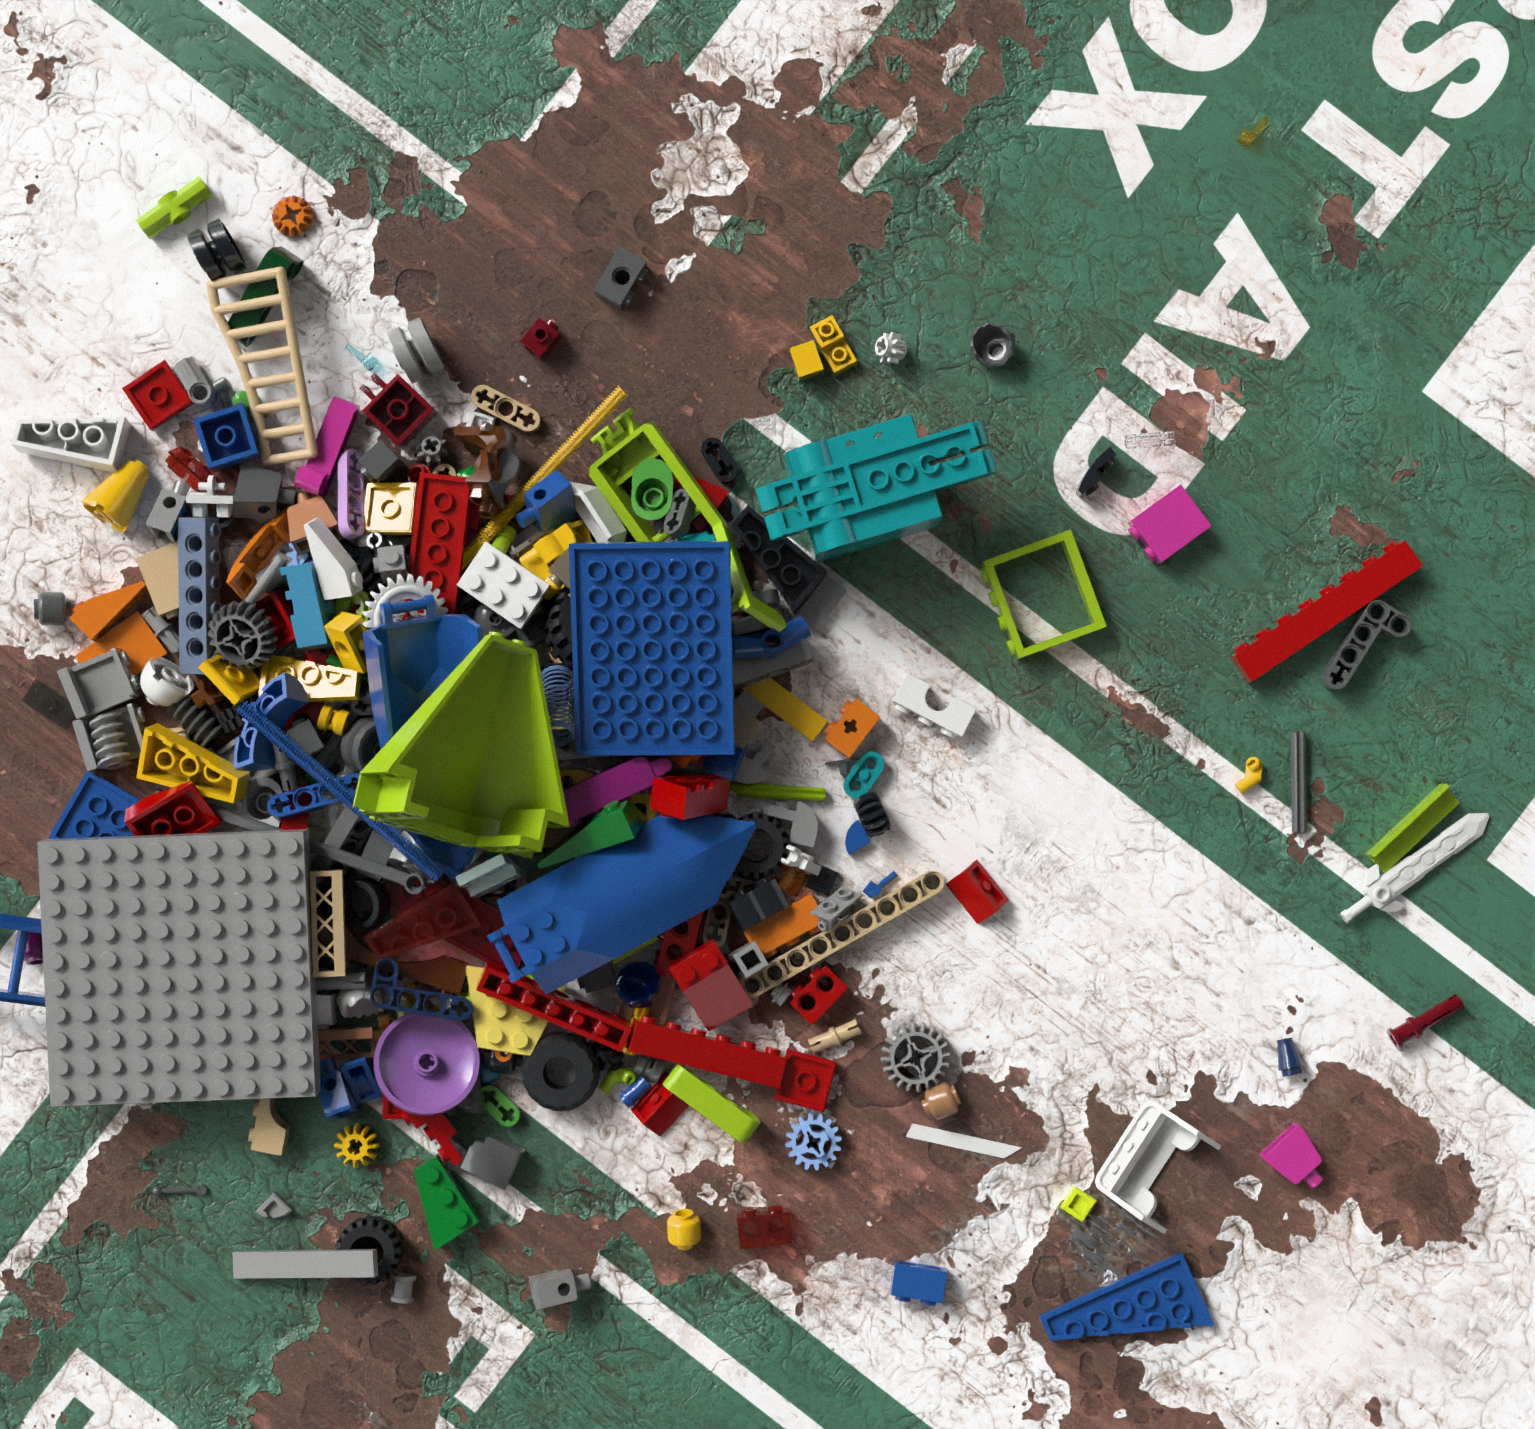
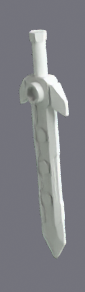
M1468 813L1441 832L1435 839L1411 856L1403 859L1381 876L1379 874V865H1373L1368 869L1363 885H1365L1363 889L1365 897L1347 910L1340 913L1342 919L1349 923L1355 916L1371 905L1382 911H1399L1405 904L1393 900L1394 897H1397L1422 879L1428 872L1483 835L1489 814Z

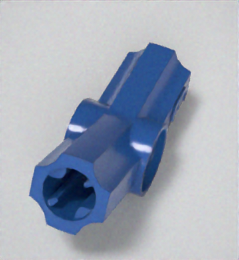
M799 616L787 622L786 628L782 631L770 629L765 633L733 636L734 660L756 657L776 658L784 650L811 637L809 626ZM769 639L774 640L778 647L774 649L769 648L765 641Z

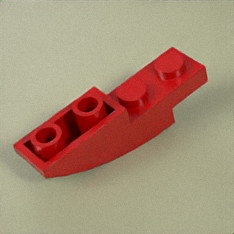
M405 1111L400 1113L408 1126L413 1123L415 1128L418 1129L423 1124L427 1125L423 1130L431 1142L435 1139L441 1146L437 1151L445 1163L450 1160L455 1166L463 1160L449 1140L457 1131L442 1113L430 1116L414 1115Z

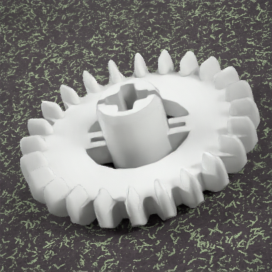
M398 574L397 583H394L388 577V587L380 583L377 584L380 593L370 592L375 600L374 602L365 601V604L371 610L363 611L362 614L370 618V620L363 622V625L374 628L383 623L380 603L389 602L394 604L401 599L408 598L418 600L423 599L425 595L431 594L435 599L437 614L447 613L448 608L440 607L445 602V598H437L440 589L435 588L431 591V581H428L423 586V577L418 576L416 582H414L411 574L407 575L406 581ZM423 609L424 614L417 611L408 612L412 616L405 617L404 619L426 616V610ZM405 613L392 615L393 621L402 620L398 616L405 615Z

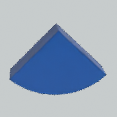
M856 820L850 826L846 834L845 846L848 855L871 842L859 820Z

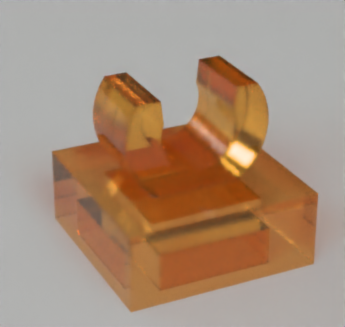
M782 865L780 868L786 871L783 878L780 879L776 876L774 878L779 884L780 889L797 897L809 874L796 867Z
M390 1013L377 1017L380 1029L372 1032L374 1042L379 1041L383 1032L392 1023Z

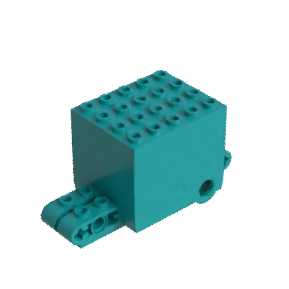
M909 414L787 451L785 453V469L788 478L769 483L755 490L762 513L797 505V507L778 511L764 517L770 540L775 541L805 532L813 560L820 563L938 527L943 514L936 492L999 472L992 449L970 453V451L990 445L984 421L971 422L919 438L913 416ZM876 433H881L883 435L881 437L873 439V436ZM849 441L855 443L854 445L845 447L846 443ZM960 454L963 455L962 457L947 460L946 462L937 463L936 465H929L930 463H934Z

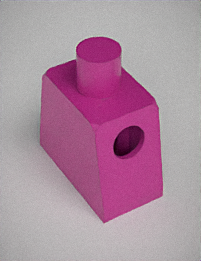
M1295 1122L1259 1154L1260 1158L1295 1185L1304 1179L1311 1188H1314L1323 1180V1177L1315 1169L1322 1162V1158L1303 1128Z

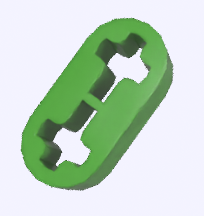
M488 1084L482 1087L484 1109L503 1126L510 1127L516 1124L521 1115L519 1107L498 1086ZM485 1090L488 1092L494 1090L496 1092L494 1098L499 1102L498 1105L492 1100L488 1102L484 1100L486 1097ZM501 1105L506 1110L512 1108L515 1111L513 1113L515 1118L513 1121L510 1118L507 1120L502 1118L504 1112L499 1108Z

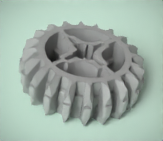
M912 1021L910 1023L911 1030H907L905 1024H901L900 1026L903 1031L901 1034L896 1029H893L892 1033L896 1038L894 1040L890 1037L885 1038V1041L891 1044L890 1048L886 1046L881 1048L883 1052L889 1053L888 1056L880 1058L881 1062H889V1065L883 1067V1071H893L888 1079L892 1081L898 1077L899 1079L896 1082V1087L898 1088L902 1086L903 1082H906L905 1090L910 1092L912 1084H915L916 1092H921L920 1084L923 1083L926 1089H930L931 1086L928 1082L930 1080H933L938 1085L940 1082L935 1076L937 1074L942 1077L946 1076V1072L941 1070V1066L950 1067V1063L943 1061V1058L950 1057L951 1053L948 1051L942 1052V1049L948 1047L949 1044L947 1041L940 1044L938 1042L943 1038V1034L938 1033L934 1037L933 1033L936 1029L934 1026H931L928 1032H926V1023L921 1022L920 1029H916V1024ZM911 1036L925 1037L934 1045L919 1048L915 1045ZM905 1040L907 1045L906 1054L900 1057L899 1060L894 1061L897 1046ZM910 1045L913 1046L914 1050H917V1053H923L919 1057L921 1069H919L914 1060L912 1062L909 1061V1058L912 1057ZM937 1053L935 1066L927 1074L924 1067L925 1060L932 1056V1054ZM913 1066L920 1077H908L902 1074L898 1068Z

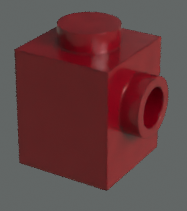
M538 317L520 340V343L525 349L543 361L561 338L557 331L559 327L548 318L543 321Z

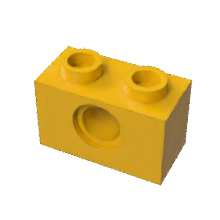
M341 612L326 624L324 628L344 669L364 674L367 671L363 632L367 631L368 628L363 625L364 620L362 616Z

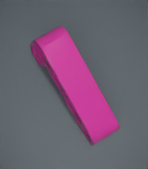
M336 396L333 397L316 438L318 456L308 459L306 466H300L295 477L294 487L314 496H322L323 499L326 497L338 468V456L344 452L359 414V405Z

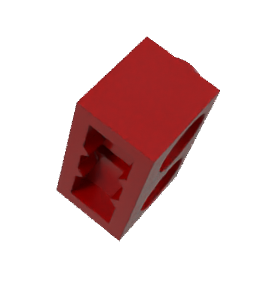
M826 964L822 968L818 965L808 975L811 980L804 987L799 984L790 994L792 999L789 1003L811 1025L848 989V986ZM825 976L833 980L832 988L827 991L820 989L818 986L819 980ZM811 995L814 997L815 1005L811 1009H805L800 1005V1000L803 996Z

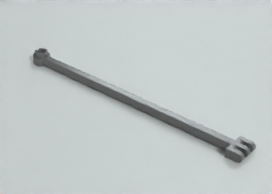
M157 784V785H159V786H161V787L166 788V790L169 789V788H172V787H168V786H164V785ZM156 789L155 793H158V792H161V791H164V790H163V789ZM209 803L222 822L248 831L284 830ZM309 839L310 853L403 885L411 894L421 893L427 888V885H425L428 884L427 878L421 872L409 874ZM416 878H419L421 881L420 887L415 883Z

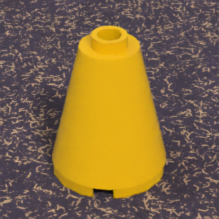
M137 459L134 462L128 460L81 501L83 507L101 522L113 523L110 528L120 533H125L150 477V474L147 472L149 468Z

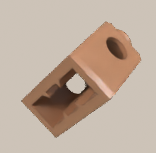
M308 492L299 493L296 496L298 504L287 509L290 541L298 556L310 552L304 524L315 518L320 517L338 541L345 539L340 534L338 523L322 496L312 498Z

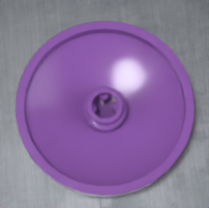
M407 1013L393 1021L381 1035L375 1049L373 1066L375 1079L381 1092L394 1106L414 1115L430 1116L453 1109L468 1096L478 1076L480 1058L476 1041L462 1022Z

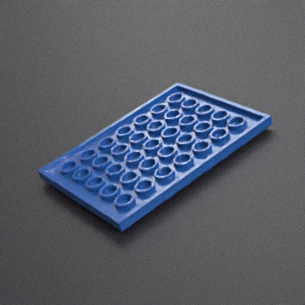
M730 541L570 543L569 566L576 756L734 755L735 723Z

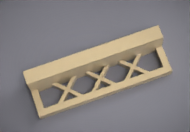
M343 869L310 871L313 977L346 976ZM331 876L332 888L325 895L316 888V877ZM331 892H332V902L327 898V896H328ZM316 893L322 897L318 902ZM323 900L332 906L333 914L326 921L317 914V907ZM332 918H333V928L328 924V922H329ZM317 919L322 923V925L320 926V928H319L318 930H317ZM324 926L333 933V941L327 947L318 941V933ZM332 945H334V955L329 951ZM318 946H319L322 950H324L319 956H318ZM325 953L334 960V971H319L318 960Z

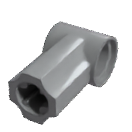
M191 356L177 362L173 369L186 388L189 398L200 408L209 409L213 407L217 401L216 391L210 386L195 359ZM202 390H207V397L203 400H198V394Z

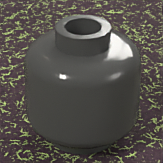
M41 592L38 595V599H34V619H38L41 625H64L67 616H72L71 600L66 601L63 592Z

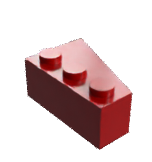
M715 774L653 777L650 809L659 811L660 816L676 817L682 820L707 814L714 815L716 812L725 811L728 807L730 779Z

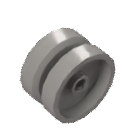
M420 317L408 322L407 327L412 337L410 340L400 327L387 332L393 346V353L412 384L424 379L425 373L420 363L422 361L428 371L433 374L445 369L435 344Z

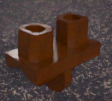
M209 678L202 679L196 683L198 690L191 694V698L198 708L204 707L207 704L211 706L229 701Z

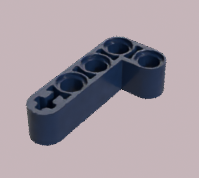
M383 958L376 964L370 993V1000L375 1007L463 1021L471 1015L473 1011L472 1004L467 998L396 986L399 972L397 963L393 959ZM383 963H390L394 967V974L389 978L382 977L379 973V967ZM386 989L389 992L390 998L387 1003L380 1004L375 1001L374 994L377 990ZM405 993H411L416 998V1003L411 1008H405L401 1004V996ZM431 997H437L441 1000L442 1007L438 1012H431L427 1008V1001ZM446 998L451 999L449 1005L456 1006L459 1004V1001L464 1002L463 1005L468 1008V1011L463 1012L460 1017L457 1016V1011L448 1010L449 1015H444Z

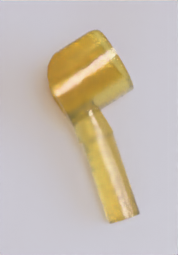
M1264 116L1252 131L1244 128L1237 142L1244 146H1250L1258 132L1269 119Z

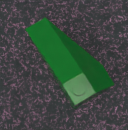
M619 801L610 802L604 806L603 810L545 853L539 861L538 867L541 869L634 839L646 820L645 815L629 801L621 803Z

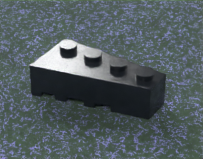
M749 505L731 524L732 529L773 586L778 590L792 612L795 613L827 575L828 571L787 537L771 541L764 518Z

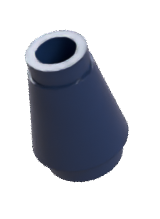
M1292 1037L1277 1040L1278 1071H1281L1282 1077L1303 1073L1302 1066L1304 1065Z

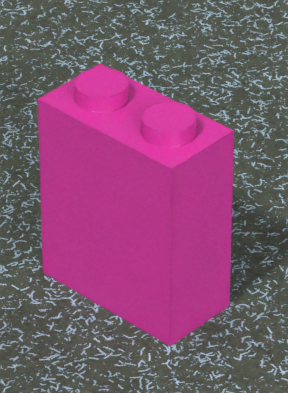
M1181 484L1127 523L1130 526L1128 529L1130 535L1135 541H1141L1145 547L1143 551L1151 562L1155 561L1157 564L1166 560L1211 527L1209 521Z

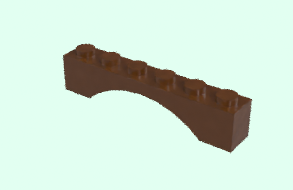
M320 914V917L324 921H326L330 917L324 914ZM333 918L328 922V924H329L332 928H333ZM319 920L317 922V930L322 925ZM345 924L346 963L354 964V961L364 963L363 968L374 971L379 960L388 957L373 951L363 944L350 927ZM324 926L318 933V941L327 947L333 941V933ZM334 945L329 948L331 953H334ZM318 946V953L321 954L324 950ZM448 955L424 961H400L393 959L399 968L398 980L403 981L404 977L414 980L413 984L428 989L429 985L439 988L438 993L448 995L460 994L466 977V966L469 965V962ZM383 963L379 967V969L388 971V976L390 977L394 974V967L390 963Z

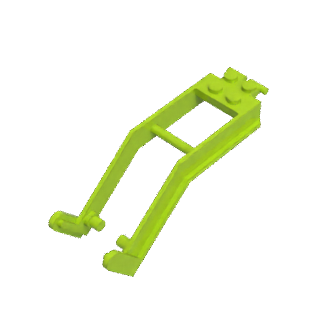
M630 407L613 420L618 430L615 431L608 424L595 434L591 441L593 444L600 442L603 456L590 466L589 476L636 542H664L671 537L664 529L656 534L647 520L636 515L632 508L631 497L622 486L623 483L633 476V472L639 463L646 459H656L660 455L696 504L692 520L702 513L711 525L716 540L730 541L731 584L734 590L732 594V613L741 608L771 629L774 628L777 631H782L786 628L785 620L776 610L753 596L728 524L655 422L651 421L640 426L639 422L632 417L636 413L635 409Z

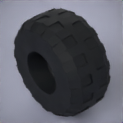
M558 1032L546 1035L538 1040L532 1054L524 1058L522 1065L524 1088H526L531 1099L543 1108L553 1111L575 1109L589 1100L598 1086L600 1067L598 1066L599 1060L594 1056L596 1052L588 1042L575 1034ZM565 1057L575 1065L576 1078L572 1084L557 1086L548 1079L546 1065L552 1058Z

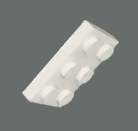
M486 541L457 583V586L520 629L524 628L551 587L543 579Z

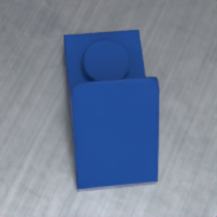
M362 1057L340 1064V1068L357 1104L382 1097V1092L373 1072L372 1058Z

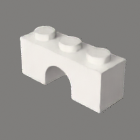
M907 673L892 700L896 704L895 709L906 715H909L911 711L919 716V722L929 727H932L934 723L942 728V734L952 739H955L956 735L962 737L976 709L953 697L944 710H932L925 700V695L930 685Z

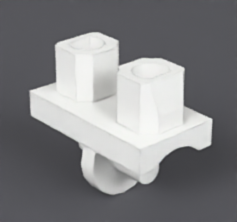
M209 475L207 482L198 483V489L207 490V492H191L190 495H186V503H191L193 517L208 516V504H216L217 517H231L233 515L235 493H216L217 490L225 491V483H217L215 475Z

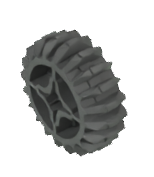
M234 601L230 604H225L214 613L213 620L208 625L211 630H209L207 635L213 638L209 645L216 647L214 654L220 653L222 655L221 662L228 660L229 665H237L239 671L245 668L253 670L264 665L265 661L272 657V652L277 647L275 642L279 636L273 634L277 626L269 624L272 617L266 618L263 615L265 609L257 611L256 603L248 606L247 601L240 603ZM229 621H230V624H231V625L229 626V628H230V633L228 632V623H229ZM255 638H257V640H258L257 651H256V648H255V645H257Z

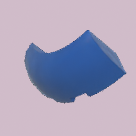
M283 673L269 681L262 688L263 693L256 702H251L249 707L252 705V709L256 707L254 711L258 709L257 713L260 712L259 715L263 713L262 718L266 716L264 720L268 718L267 722L271 720L269 724L273 722L271 726L276 724L274 728L278 726L276 730L280 728L279 732H281L290 717L299 708L308 704L309 700L301 682L296 677ZM242 718L245 724L241 737H236L234 770L262 771L275 768L276 756L273 744L252 724Z

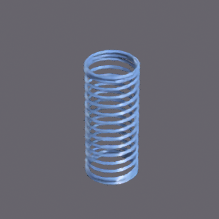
M554 665L545 668L541 675L544 691H546L545 696H547L546 702L552 703L547 704V707H551L548 711L553 712L549 713V716H551L550 721H552L550 722L551 727L565 728L552 729V731L569 730V732L564 734H553V736H564L571 733L566 738H553L556 741L566 740L554 742L555 746H564L574 739L573 671L565 666ZM554 669L565 670V671H552V672H549V673L545 674L546 672H548V671H550V670H554ZM552 673H565L571 677L570 679L569 677L563 675H554L546 679L544 678ZM554 677H563L569 680V682L564 680L546 681ZM552 682H564V683H566V684H555V685H551V684H549V683H552ZM553 691H564V692H562V693H555V692H553ZM560 695V696H565V697H552V696ZM554 700H563V702H554ZM555 709H563L564 711H553V710H555Z

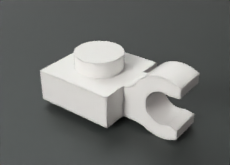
M787 845L786 849L790 850V853L788 852L786 859L781 858V862L818 876L822 866L813 863L814 857L801 852L799 848Z

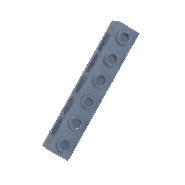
M178 518L180 674H204L198 667L204 661L218 655L214 654L216 647L209 645L213 638L207 634L211 630L208 625L213 620L214 613L221 608V578L219 576V563L221 561L219 537L221 528L219 518Z

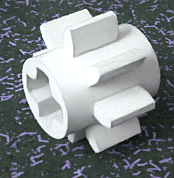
M894 332L890 334L883 333V336L878 338L875 344L876 355L882 356L880 359L881 363L889 365L891 363L898 364L899 360L905 357L907 346L905 341H901V334Z

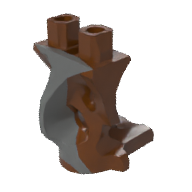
M482 421L481 427L455 426L453 430L454 435L464 444L466 451L480 453L474 466V473L465 479L466 484L471 490L469 499L472 503L480 505L478 513L481 518L495 519L498 510L507 509L503 499L504 492L516 480L519 474L521 461L515 452L517 438L511 431L491 425L487 421Z

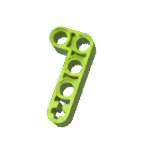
M677 1063L663 1082V1086L744 1145L761 1122L751 1111L735 1104L682 1064Z

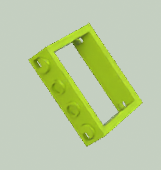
M1071 530L981 563L983 568L979 570L984 583H989L992 591L988 593L993 608H998L1000 617H997L998 624L1002 632H1007L1009 641H1006L1007 648L1011 656L1015 655L1017 660L1107 627ZM1061 542L1091 624L1023 648L994 566Z

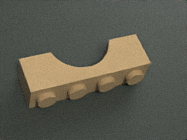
M275 1098L256 1100L253 1109V1116H256L255 1126H251L248 1141L252 1142L251 1150L281 1156L287 1150L291 1125L278 1114Z

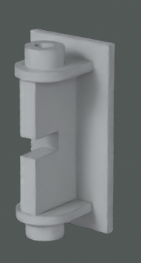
M532 524L515 536L513 545L509 546L507 552L512 559L521 564L519 558L534 547L533 545L541 538L553 533L555 528L547 532H540Z
M840 887L814 908L810 914L818 917L819 922L817 925L821 931H829L838 922V918L842 919L856 909L857 900L862 897V894Z

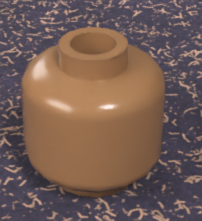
M941 1082L930 1089H926L925 1099L921 1101L927 1115L932 1114L936 1120L956 1114L959 1111V1105L962 1104L955 1085L950 1086L947 1082Z

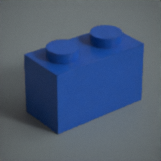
M894 1260L890 1294L895 1296V1300L910 1302V1298L921 1300V1304L936 1306V1302L943 1303L947 1270L945 1267Z

